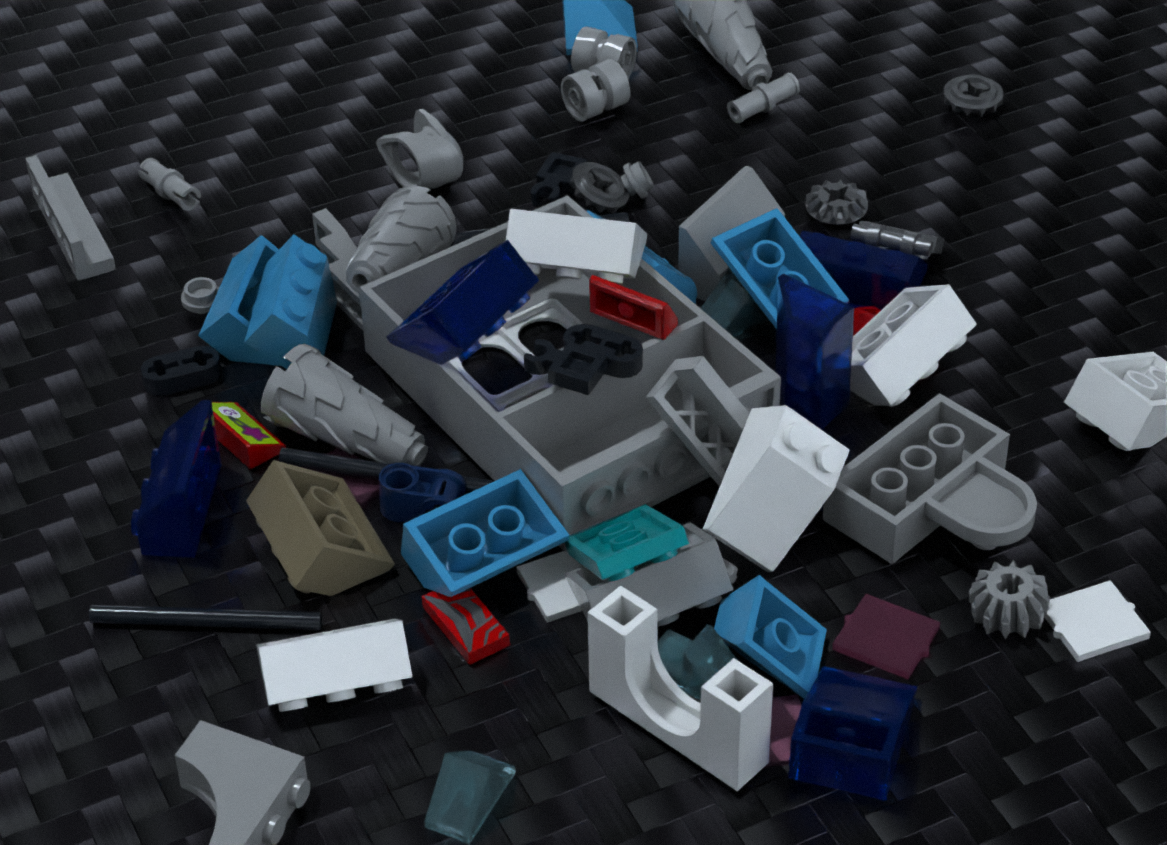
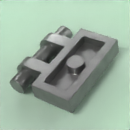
M861 220L859 225H853L851 231V240L865 242L866 247L890 251V248L900 250L901 255L927 260L931 253L941 254L944 238Z

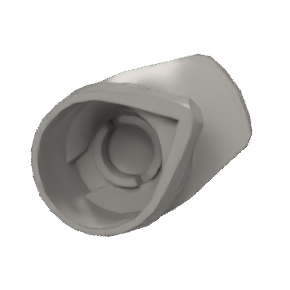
M419 109L415 112L414 133L399 132L384 135L376 141L378 150L393 176L403 187L421 186L435 189L456 181L462 174L464 161L460 146L440 122L424 109ZM399 143L404 144L410 150L416 160L418 171L411 172L405 169L399 158Z

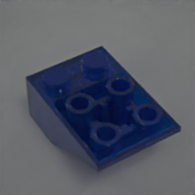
M823 666L802 703L791 737L789 778L887 800L918 686Z

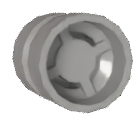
M585 26L579 31L574 41L571 54L572 69L575 72L582 69L588 70L594 64L607 59H613L620 64L629 79L636 61V41L632 37L620 34H611L608 37V33L604 30Z
M607 59L592 65L588 70L582 69L564 77L561 82V94L564 104L572 117L577 121L583 122L601 114L603 110L609 111L627 103L630 98V85L620 64L613 59Z

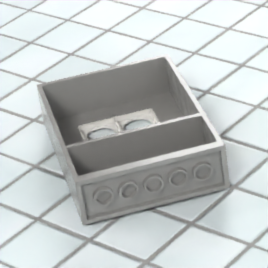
M568 195L533 210L536 212L594 218ZM508 222L359 287L366 352L494 481L521 469L569 535L644 504L653 507L711 477L645 398L675 359L704 356L749 413L752 408L780 406L781 377L642 258L635 279L623 278V284L618 285L669 304L678 318V325L665 340L590 312L589 278L592 275L598 277V274L582 273L581 279L578 280L557 277L556 269L540 268L539 275L515 272V265L503 259ZM538 321L555 322L566 329L577 324H590L637 339L643 347V367L637 375L630 378H617L604 374L589 396L548 383V373L543 375L531 374L532 378L500 394L491 395L464 370L462 360L472 350L482 347H494L510 354L524 368V355L532 353L519 340V333L527 325ZM674 383L664 397L675 411H682V391ZM695 416V435L702 443H709L708 423L702 416ZM721 448V463L724 470L728 468L733 456L728 448ZM564 543L558 545L564 552L567 551Z

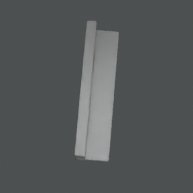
M37 155L25 158L33 196L77 281L116 270L114 257L69 174L64 173L48 178Z
M704 356L675 359L645 398L720 487L726 473L722 468L721 448H728L732 454L734 453L750 413ZM674 383L682 391V411H675L664 397ZM695 416H702L708 423L709 443H702L695 435Z

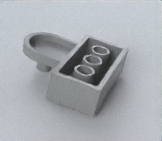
M939 393L843 467L834 491L824 503L823 521L893 564L940 525L960 538L971 542L976 548L981 550H992L996 546L1013 544L1023 539L1032 530L1035 522L1037 501L1034 492L1024 481L1005 470L1010 434Z

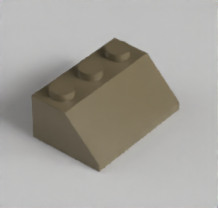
M273 460L246 500L256 518V524L263 530L272 546L273 554L279 559L286 571L290 584L300 592L307 594L313 592L333 596L390 571L395 564L343 478Z

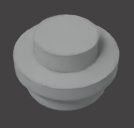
M639 161L632 165L630 163L623 165L625 174L621 176V180L631 196L638 194L642 199L647 197L648 191L654 188V184L644 166Z
M198 277L191 279L185 284L184 291L181 294L183 307L188 311L198 314L208 313L219 287L210 278Z

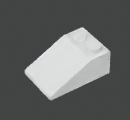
M1154 352L1087 359L1064 403L1077 412L1076 417L1089 426L1098 427L1108 434V440L1114 446L1126 451L1152 447L1167 437V361Z
M787 405L752 408L702 530L766 572H773L834 491L850 450Z

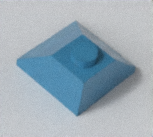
M563 0L566 55L572 54L574 41L579 31L585 26L604 30L608 33V37L611 34L632 37L637 44L633 7L625 0Z
M760 575L722 599L713 633L746 660L806 701L814 697L827 629Z

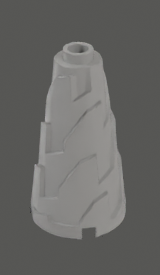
M674 0V8L680 21L708 50L713 58L737 79L743 88L752 90L753 86L759 83L768 84L769 79L772 77V69L766 57L767 53L760 40V35L755 27V17L747 0Z
M406 186L395 191L384 201L379 211L370 221L368 230L361 237L357 250L350 259L346 269V282L354 291L360 294V286L451 246L456 239L457 225L450 206L441 195L434 198L428 194L431 189L421 186Z
M299 344L283 356V358L292 362L287 370L284 371L277 366L273 370L261 400V413L267 415L263 417L276 426L288 428L315 442L319 439L351 455L357 453L374 462L385 464L406 463L419 467L424 461L428 452V446L424 445V435L414 430L415 425L382 404L384 402L383 399L354 381L352 374L323 356L318 349L308 344Z

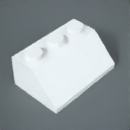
M510 209L503 259L515 265V272L539 275L540 268L556 269V276L561 278L579 280L582 273L598 274V277L610 282L623 284V278L635 279L645 248L647 233L638 224L632 222Z
M949 284L905 288L829 358L821 368L827 375L868 405L893 407L903 402L910 395L909 388L918 380L928 377L939 367L937 362L946 353L961 347L967 340L966 334L977 323Z
M389 619L256 645L268 705L278 703L279 712L307 707L308 697L326 694L327 702L351 699L356 697L355 688L373 685L374 693L403 688L402 679L412 678L403 621L399 619Z

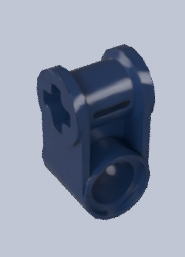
M406 463L389 464L379 473L380 512L390 521L408 522L464 496L467 488L466 480L457 472L449 469H432L411 466ZM447 482L445 490L443 492L442 483Z

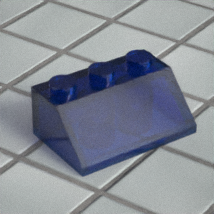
M802 230L800 238L848 297L849 302L847 306L855 308L874 306L882 310L905 288L920 287L927 272V264L919 256L865 245L857 241L829 237L821 233Z
M506 240L460 267L389 333L386 338L391 344L440 365L456 357L462 362L480 349L482 345L478 341L479 338L483 335L485 337L492 335L506 323L503 315L507 311L513 313L530 300L531 297L527 292L539 279L509 240Z
M783 273L778 277L776 373L781 377L780 397L782 405H787L822 430L849 405L854 307Z
M202 400L164 431L160 447L154 448L152 451V472L150 478H144L141 488L142 503L140 509L133 511L131 519L132 535L138 536L142 555L195 558L221 468L211 400Z

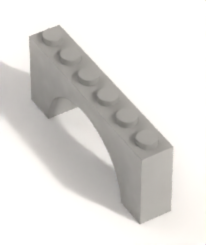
M201 720L175 754L181 787L199 796L207 803L216 816L215 828L209 845H276L284 833L287 820L295 808H301L304 805L310 792L311 783L307 779L304 756Z

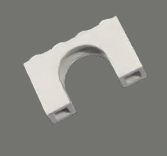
M620 585L588 611L589 691L738 791L769 763L773 683L733 658L701 686V703L695 701L674 682L661 661L657 644L658 609Z

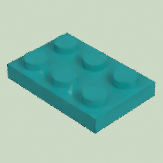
M646 504L571 534L569 540L564 542L567 552L572 558L602 580L607 578L609 581L628 577L635 572L634 566L651 560L652 563H659L671 559L678 554V548L690 544L685 529L681 524Z

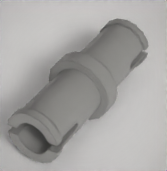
M785 73L768 84L759 83L753 86L752 92L728 102V113L735 123H741L761 111L767 113L775 108V104L799 94V82L792 73Z
M148 158L140 164V168L147 171L148 174L138 170L139 177L151 184L159 196L167 200H173L186 211L193 210L199 205L200 201L192 197L191 194L201 198V192L196 187L187 183L180 172L172 168L167 169L154 158Z

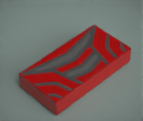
M471 588L453 597L435 591L422 596V604L425 611L469 665L510 646L508 632Z

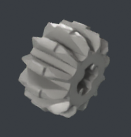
M1014 559L1009 566L1003 567L994 561L990 571L979 570L976 582L972 583V588L969 590V602L972 606L974 622L982 623L987 634L997 630L1001 631L1005 640L1011 632H1017L1025 638L1029 628L1040 629L1044 616H1047V611L1050 609V596L1048 595L1045 576L1035 575L1032 565L1018 568Z

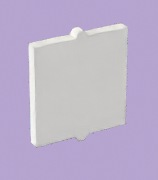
M567 551L517 566V574L527 589V599L536 603L547 623L582 611L565 573L583 565L572 558Z
M1111 580L1050 599V609L1047 611V616H1044L1054 630L1053 637L1061 639L1077 662L1149 639L1151 634L1150 630L1134 611L1135 605L1125 600Z

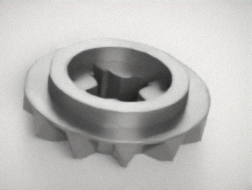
M959 76L950 80L944 87V103L952 106L954 112L964 111L967 116L971 113L983 116L985 111L995 112L997 106L1002 105L1003 90L1001 86L994 80L984 76Z
M584 162L577 165L572 172L569 184L576 189L575 196L586 201V206L593 205L600 213L606 209L613 214L619 208H624L629 199V192L625 188L621 177L615 171L598 163Z
M841 179L837 183L825 180L822 186L813 185L811 192L806 194V209L812 217L821 222L848 224L859 220L866 214L868 200L866 199V191L857 189L856 183L843 184Z

